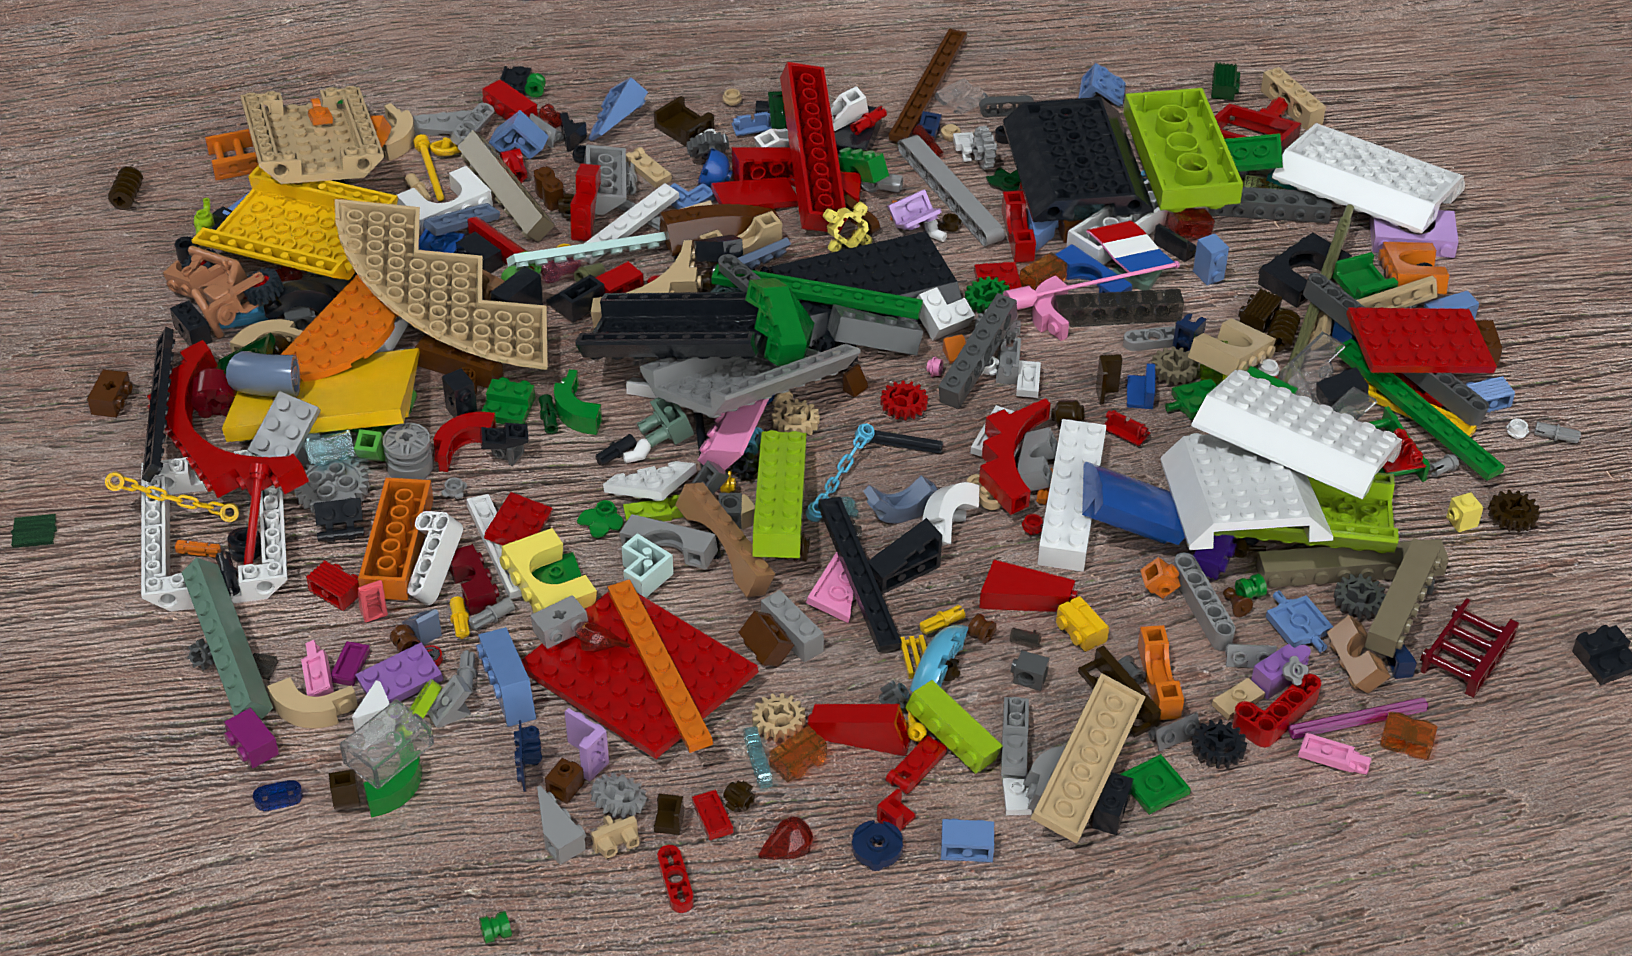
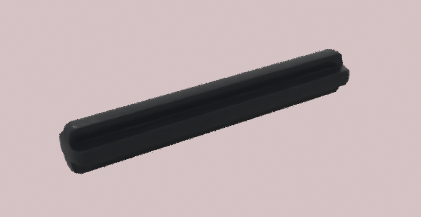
M874 430V437L869 442L941 454L943 451V441L878 430Z

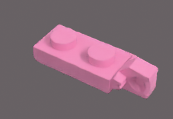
M315 640L305 643L307 656L301 659L307 696L320 697L333 693L334 688L326 652L324 649L321 650Z
M1309 733L1305 734L1298 754L1300 758L1367 775L1371 764V758L1360 755L1359 752L1354 750L1355 747Z

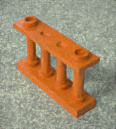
M249 129L205 137L208 154L216 155V159L211 160L216 181L251 174L258 166L255 152L244 154L243 151L244 148L254 147ZM235 150L236 156L224 157L223 152Z

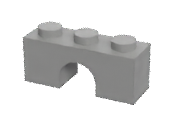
M1050 427L1026 432L1024 441L1021 443L1022 450L1020 457H1018L1017 470L1031 491L1050 486L1052 471L1046 460L1055 458L1058 445Z
M781 590L761 600V612L771 614L795 645L792 651L804 663L823 652L824 633Z

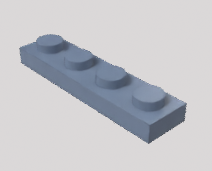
M484 203L424 219L423 227L433 235L441 236L449 232L468 228L467 219L471 217H479L487 223L497 220L500 217V211L489 203Z
M784 238L743 255L738 259L750 270H753L761 263L767 264L774 257L779 259L784 256L791 242L788 238Z

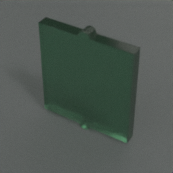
M56 514L15 517L13 530H11L12 548L54 544L55 532H57Z

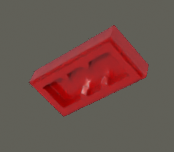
M716 789L692 797L693 806L709 841L734 833L733 825Z

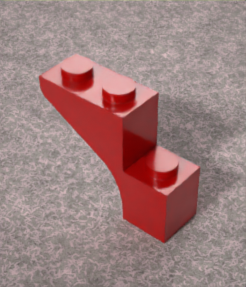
M581 163L576 172V193L570 203L571 240L588 241L593 237L596 198L601 184V165Z

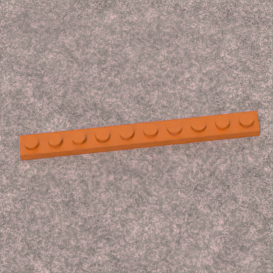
M630 579L607 586L608 593L689 753L713 745L712 736Z

